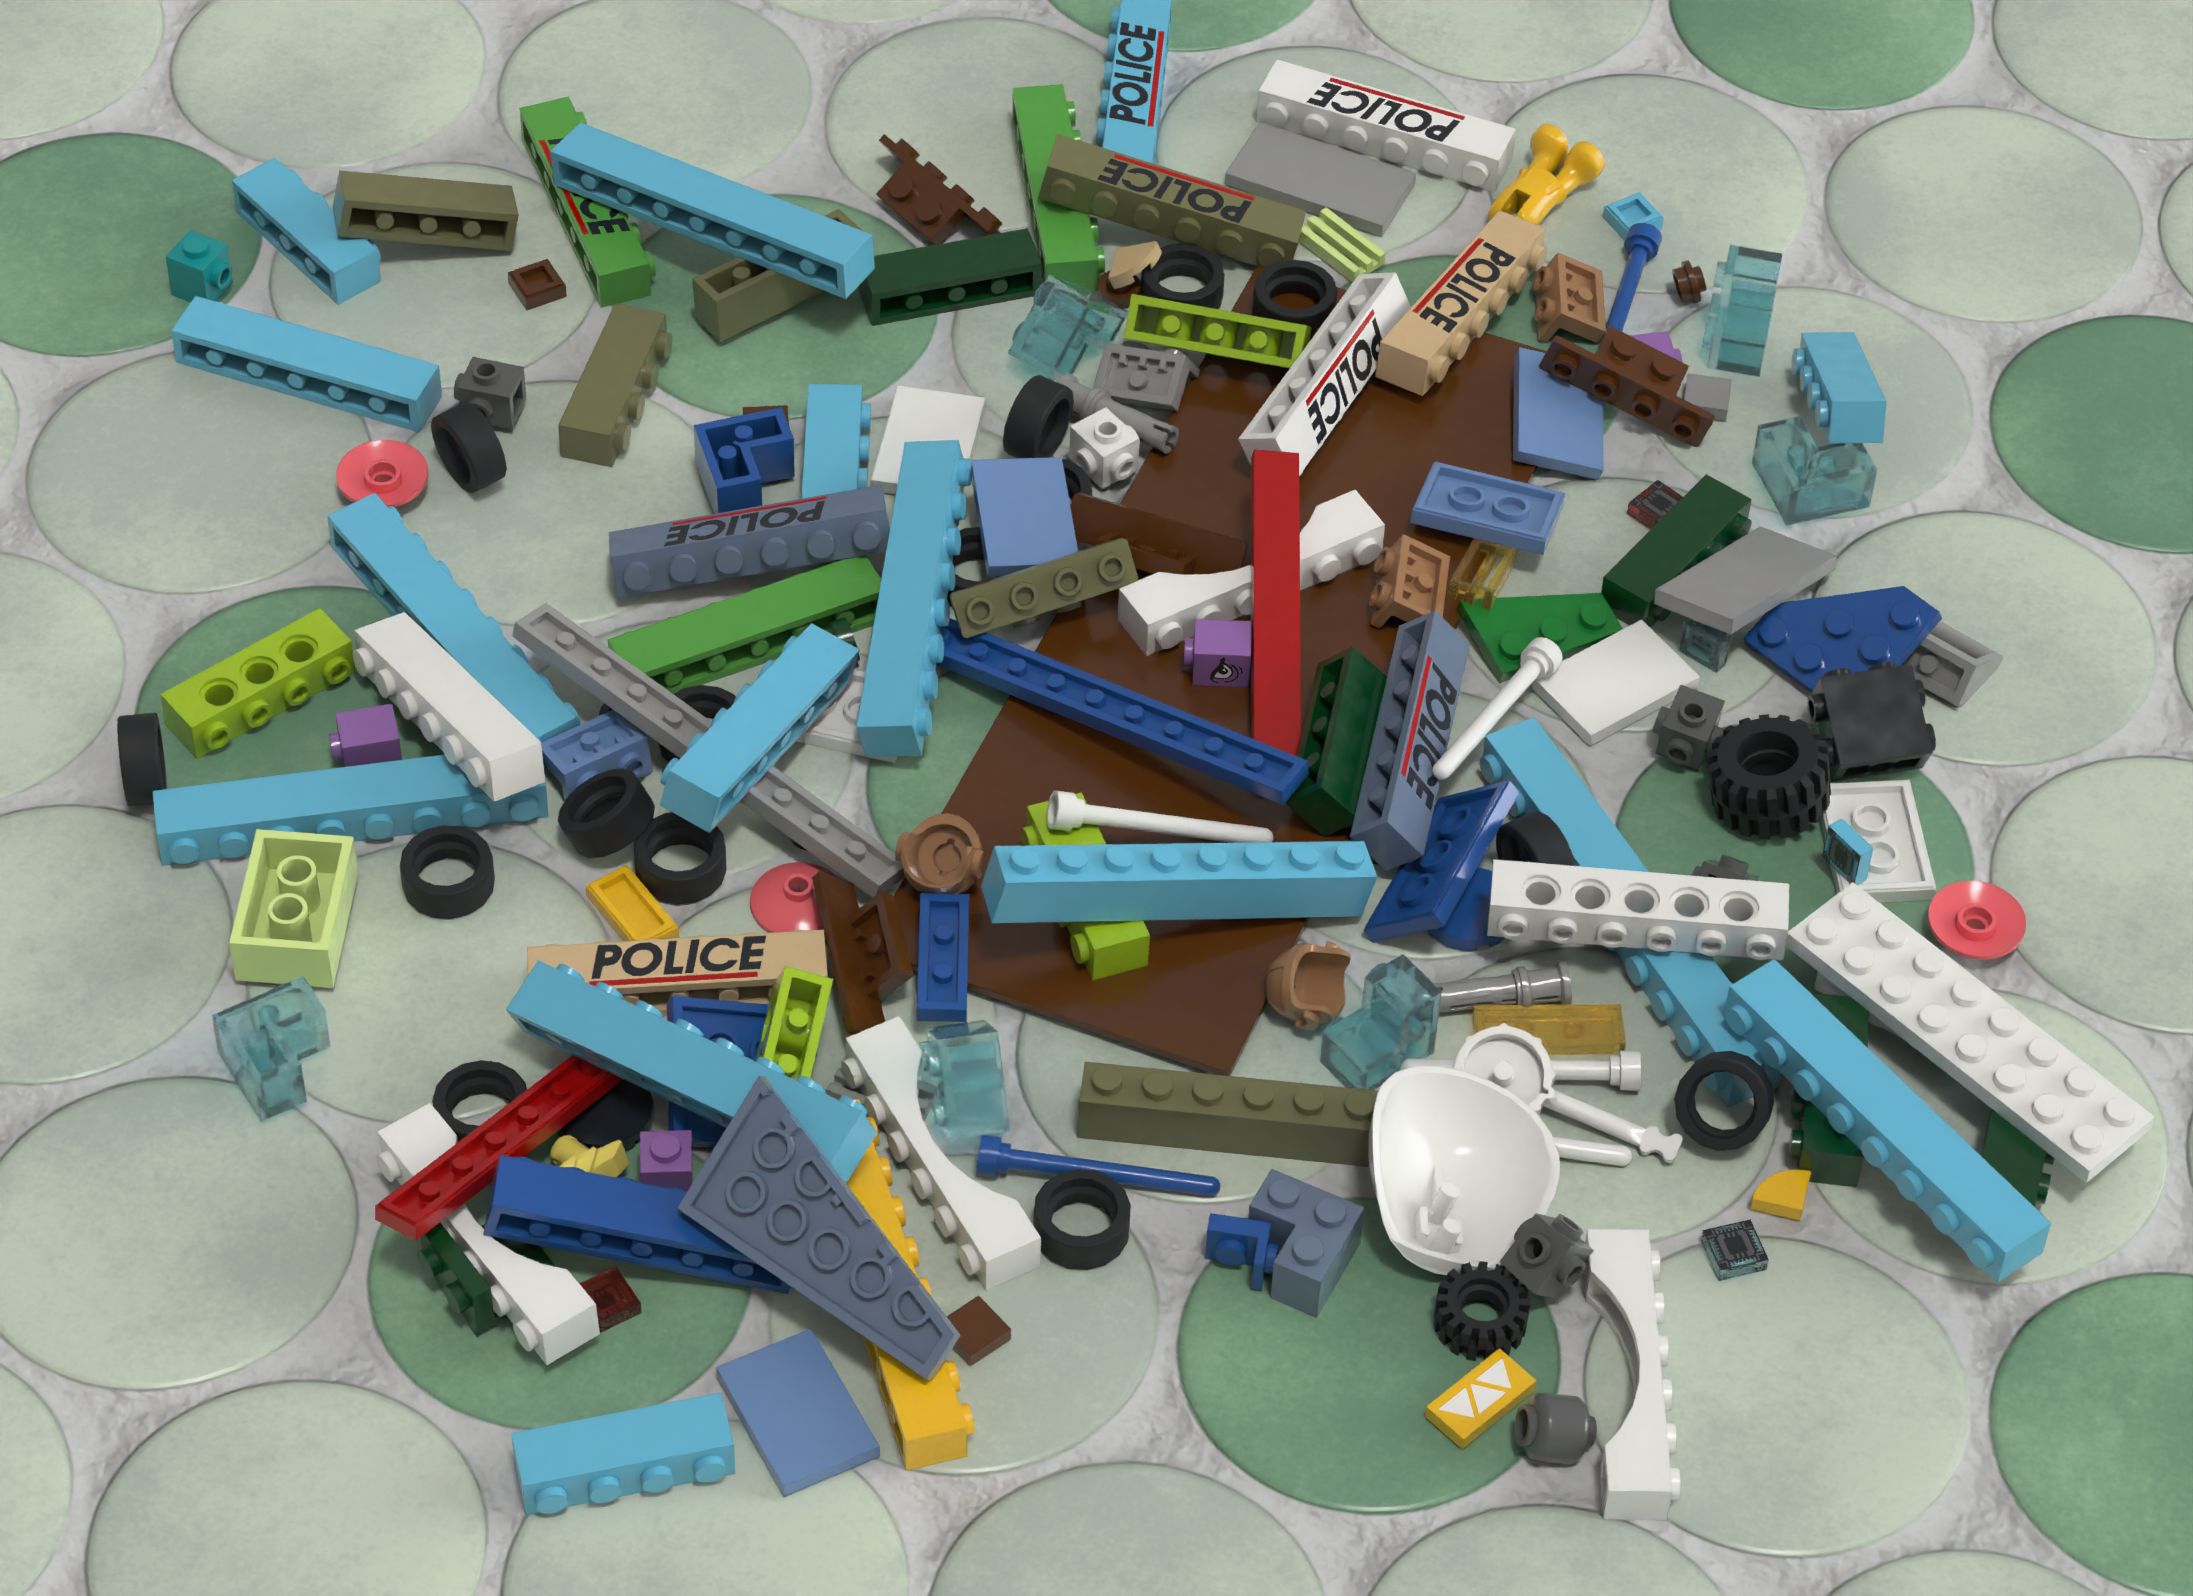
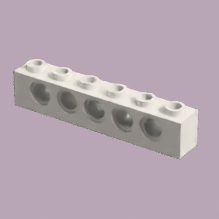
M1493 859L1487 936L1504 937L1513 940L1554 941L1561 944L1603 945L1609 948L1652 949L1658 952L1700 953L1707 956L1748 957L1756 960H1783L1789 925L1788 883Z

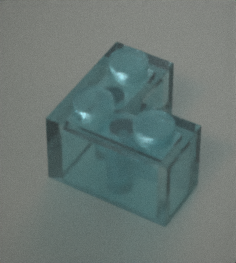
M1730 245L1727 262L1718 261L1713 287L1721 288V294H1712L1708 319L1716 321L1715 324L1706 323L1702 349L1710 350L1707 368L1760 377L1783 254Z
M1049 275L1046 282L1042 283L1037 289L1033 299L1034 304L1025 321L1016 328L1012 338L1013 343L1007 353L1045 377L1058 381L1065 374L1073 375L1088 345L1104 349L1106 343L1112 344L1128 315V311L1089 287Z
M1800 416L1758 425L1752 465L1786 525L1870 507L1877 467L1863 443H1834L1817 447Z
M1404 954L1387 964H1378L1365 976L1362 1007L1345 1018L1339 1017L1333 1020L1323 1031L1320 1062L1344 1087L1375 1090L1395 1072L1400 1071V1065L1404 1060L1425 1059L1434 1053L1442 991Z
M304 976L212 1015L218 1053L261 1122L307 1102L302 1065L299 1061L331 1046L326 1011Z
M985 1020L926 1028L927 1041L919 1042V1048L922 1051L923 1072L928 1071L929 1078H933L938 1083L939 1097L931 1098L935 1127H943L944 1134L950 1140L1010 1131L998 1031Z

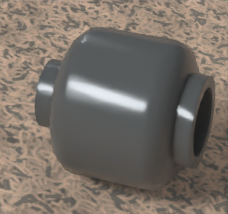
M1536 1393L1528 1400L1527 1404H1522L1516 1413L1514 1424L1516 1443L1519 1446H1523L1527 1456L1535 1461L1565 1464L1576 1463L1583 1456L1586 1448L1593 1446L1596 1439V1420L1593 1416H1589L1587 1405L1577 1396Z

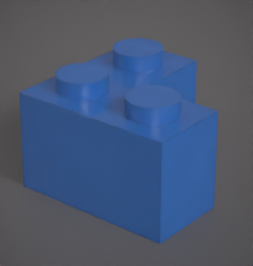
M782 407L694 425L695 464L714 514L762 506V483L795 477L794 438Z

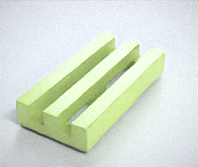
M1327 207L1320 211L1319 218L1313 215L1307 219L1306 226L1303 224L1299 242L1352 283L1359 274H1370L1385 264L1386 253ZM1316 233H1318V234L1321 235L1324 239H1326L1328 242H1330V243L1333 245V247H1332L1330 244H1328L1326 241H1324L1321 237H1319ZM1346 256H1348L1350 259L1356 262L1360 267H1358L1356 264H1354L1352 261L1346 258Z

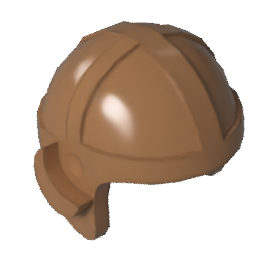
M945 813L927 818L911 833H901L896 845L895 859L902 863L905 877L917 891L921 893L962 894L972 886L975 878H981L983 874L981 873V863L984 851H982V844L978 833L968 821L958 815Z
M1329 941L1326 942L1325 947L1300 943L1285 950L1269 964L1265 980L1269 1004L1277 1013L1283 1015L1286 1019L1296 1022L1295 1026L1300 1029L1316 1030L1319 1025L1329 1024L1345 1006V970L1350 964V954Z

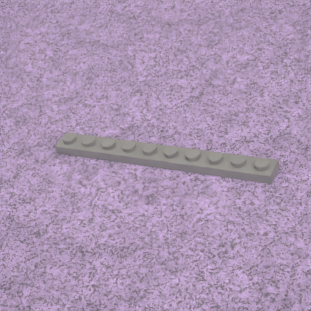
M543 604L515 622L512 637L679 758L686 753L689 743L697 733L704 735L710 728L712 723L710 720L549 604ZM774 766L740 800L741 803L871 897H874L880 891L886 892L905 877L903 865L900 861H896L895 853Z

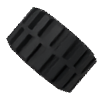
M1769 714L1759 715V719L1754 720L1748 717L1739 720V725L1736 727L1728 726L1723 730V737H1716L1713 741L1712 750L1708 753L1712 806H1714V812L1718 819H1724V825L1730 830L1739 828L1740 835L1749 838L1755 834L1759 835L1760 839L1770 840L1771 836L1780 835L1782 839L1791 837V832L1793 831L1802 833L1809 829V822L1817 823L1823 817L1822 810L1828 809L1831 795L1828 747L1825 740H1821V734L1815 728L1808 729L1807 722L1800 719L1790 721L1789 716L1780 714L1777 718H1769Z

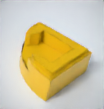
M1799 1169L1786 1170L1768 1177L1756 1189L1750 1209L1800 1221L1811 1171Z

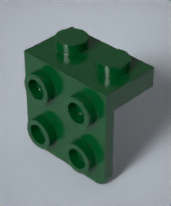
M441 1222L420 1237L422 1249L417 1251V1256L422 1268L430 1278L437 1280L443 1288L453 1310L457 1314L462 1313L477 1334L507 1318L506 1314L499 1317L493 1311L490 1286ZM492 1237L516 1254L541 1264L556 1267L539 1245Z

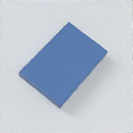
M1519 347L1514 356L1513 461L1598 480L1604 470L1603 400L1540 369L1539 365L1545 353Z
M1062 457L971 460L972 487L987 577L1005 576L1078 552Z
M1434 462L1412 509L1410 523L1544 555L1564 506L1566 493Z
M812 1329L716 1367L717 1379L784 1497L880 1457L878 1442Z

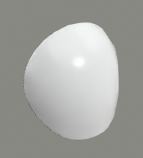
M1415 1066L1395 1072L1382 1084L1378 1091L1369 1129V1167L1382 1221L1390 1241L1407 1260L1435 1274L1447 1275L1452 1269H1455L1460 1274L1461 1265L1469 1262L1472 1270H1478L1479 1261L1488 1262L1487 1270L1489 1271L1494 1270L1496 1264L1502 1265L1499 1261L1514 1243V1235L1519 1226L1527 1219L1532 1218L1535 1213L1546 1215L1554 1199L1560 1178V1157L1550 1130L1538 1114L1515 1094L1492 1081L1466 1071L1440 1066Z

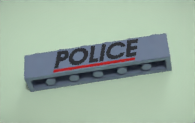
M882 485L612 531L609 532L610 560L618 598L886 552L890 526Z
M1435 610L1404 623L1398 628L1350 838L1354 841L1365 842L1369 855L1386 871L1402 864L1413 862L1424 856L1440 780L1434 777L1432 769L1434 764L1447 751L1470 646Z

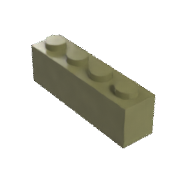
M339 170L333 202L338 237L502 251L512 250L519 216L513 188L509 185Z
M840 209L825 215V217L860 229ZM739 257L692 278L696 319L720 342L825 292Z
M617 303L614 304L558 424L561 457L613 467L619 451H626L631 437V425L634 420H640L645 406V394L648 389H654L659 374V363L661 359H667L671 351L672 334L667 332L665 313Z

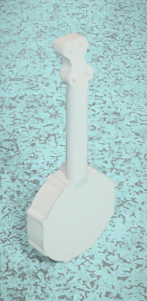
M1506 1023L1484 1029L1473 1036H1467L1464 1045L1456 1057L1453 1069L1466 1071L1492 1081L1512 1092L1532 1108L1538 1116L1541 1109L1546 1107L1639 1147V1152L1642 1155L1658 1153L1662 1156L1665 1163L1674 1162L1681 1147L1683 1137L1678 1133L1671 1136H1663L1657 1126H1649L1645 1129L1554 1090L1551 1086L1555 1082L1556 1074L1552 1070L1551 1061L1546 1049L1542 1045V1040L1524 1030L1508 1026Z

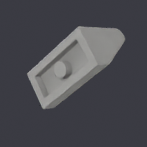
M1940 621L1901 666L1912 665L1915 679H1920L1925 689L1959 707L1965 704L1998 669L2003 656Z

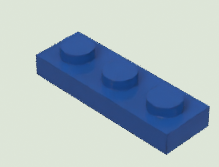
M920 893L917 1021L967 1022L969 894Z

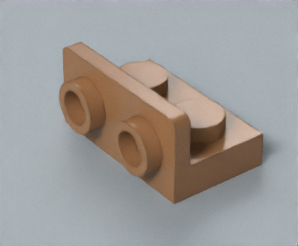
M1557 253L1546 267L1542 266L1537 271L1533 280V290L1536 296L1534 319L1537 321L1538 339L1548 342L1559 328H1562L1573 335L1581 336L1597 343L1606 332L1602 271Z
M1404 534L1390 548H1383L1374 565V572L1378 573L1376 586L1369 599V605L1373 607L1371 625L1380 629L1392 615L1409 622L1434 610L1443 617L1450 556Z

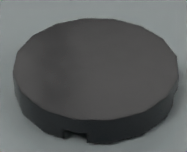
M622 1080L559 1129L557 1133L560 1137L571 1135L589 1149L593 1146L599 1149L619 1139L622 1141L625 1151L635 1146V1141L640 1138L641 1131H650L652 1127L654 1101L651 1092L629 1081Z

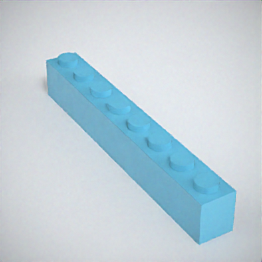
M581 122L550 151L555 186L844 299L875 269L872 234Z
M959 440L904 443L856 725L866 757L922 756L924 737L930 736L932 733V713L929 706L930 700L936 699L938 696V677L935 668L936 663H942L944 658V642L941 631L942 627L949 625L950 620L947 593L955 588V568L952 562L953 556L959 555L961 551V536L958 524L959 520H965L967 507L964 487L970 486L972 481L971 461L969 458H963Z
M373 493L327 516L331 548L390 615L394 616L405 612L538 740L543 742L580 725V719L575 708L569 702L563 703L554 693L549 679L543 673L537 674L528 664L523 650L518 645L512 646L507 641L499 624L492 616L486 617L481 612L472 593L467 588L461 589L455 583L446 564L441 560L436 561L429 554L421 536L417 533L412 534L404 526L402 518L395 507H387L378 495Z
M445 755L153 791L156 834L162 866L250 855L256 829L353 836L355 842L418 834L424 830L442 825L461 826L464 828L480 827L483 825L549 817L545 782L493 801L480 787H474L467 775L456 764L452 765Z
M1364 841L994 846L981 888L992 923L1362 916L1376 882L1377 874Z
M1775 959L1729 986L1724 1018L1727 1020L1730 1028L1736 1034L1744 1036L1760 1052L1761 1057L1770 1067L1778 1069L1793 1084L1796 1092L1804 1100L1812 1102L1827 1117L1830 1125L1838 1133L1846 1135L1862 1151L1863 1156L1872 1166L1880 1168L1896 1184L1903 1197L1914 1201L1931 1218L1934 1226L1942 1234L1949 1235L1966 1252L1969 1260L1977 1268L1984 1269L1998 1283L2043 1253L2051 1222Z
M538 960L506 1008V1011L523 1032L725 1128L728 1127L758 1076L766 1077L845 1183H847L877 1135V1131L866 1117L868 1110L856 1100L845 1095H841L839 1100L826 1095V1090L821 1085L805 1076H800L796 1081L784 1075L785 1071L767 1058L759 1057L757 1061L751 1060L744 1056V1052L738 1046L726 1039L718 1038L716 1042L703 1037L704 1034L693 1024L683 1019H678L674 1024L664 1019L663 1014L658 1009L644 1001L638 1000L635 1005L623 1000L624 997L619 991L606 983L598 982L596 986L584 982L585 979L580 973L565 964L559 963L557 968H554Z

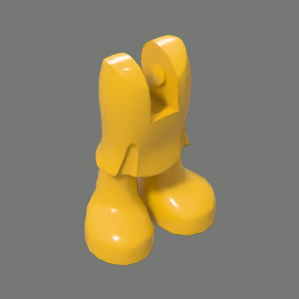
M1547 123L1540 125L1532 134L1530 140L1533 161L1527 169L1523 167L1519 171L1518 177L1494 199L1488 212L1489 219L1491 220L1499 210L1514 215L1520 209L1516 217L1540 225L1550 210L1556 205L1563 203L1569 193L1577 187L1592 182L1603 172L1605 164L1602 154L1597 147L1585 141L1577 142L1569 151L1567 139L1560 129ZM1558 170H1560V172H1559V173L1557 174V176L1555 177V176L1553 175V173H1555V172H1557Z

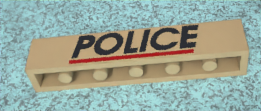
M1499 210L1380 341L1375 377L1421 396L1435 382L1440 383L1455 359H1462L1469 343L1475 337L1480 338L1483 335L1491 318L1494 315L1499 316L1514 292L1520 293L1529 275L1533 271L1537 272L1543 266L1547 256V248L1543 246L1546 228Z
M799 929L790 932H749L739 935H698L688 938H648L637 941H599L587 944H549L527 947V975H529L538 960L554 968H557L559 963H562L580 973L585 979L584 982L596 986L598 982L606 983L619 991L624 997L623 1000L634 1005L638 1000L644 1001L658 1009L663 1016H667V1002L672 996L769 1004L773 985L785 965L828 977L824 930Z

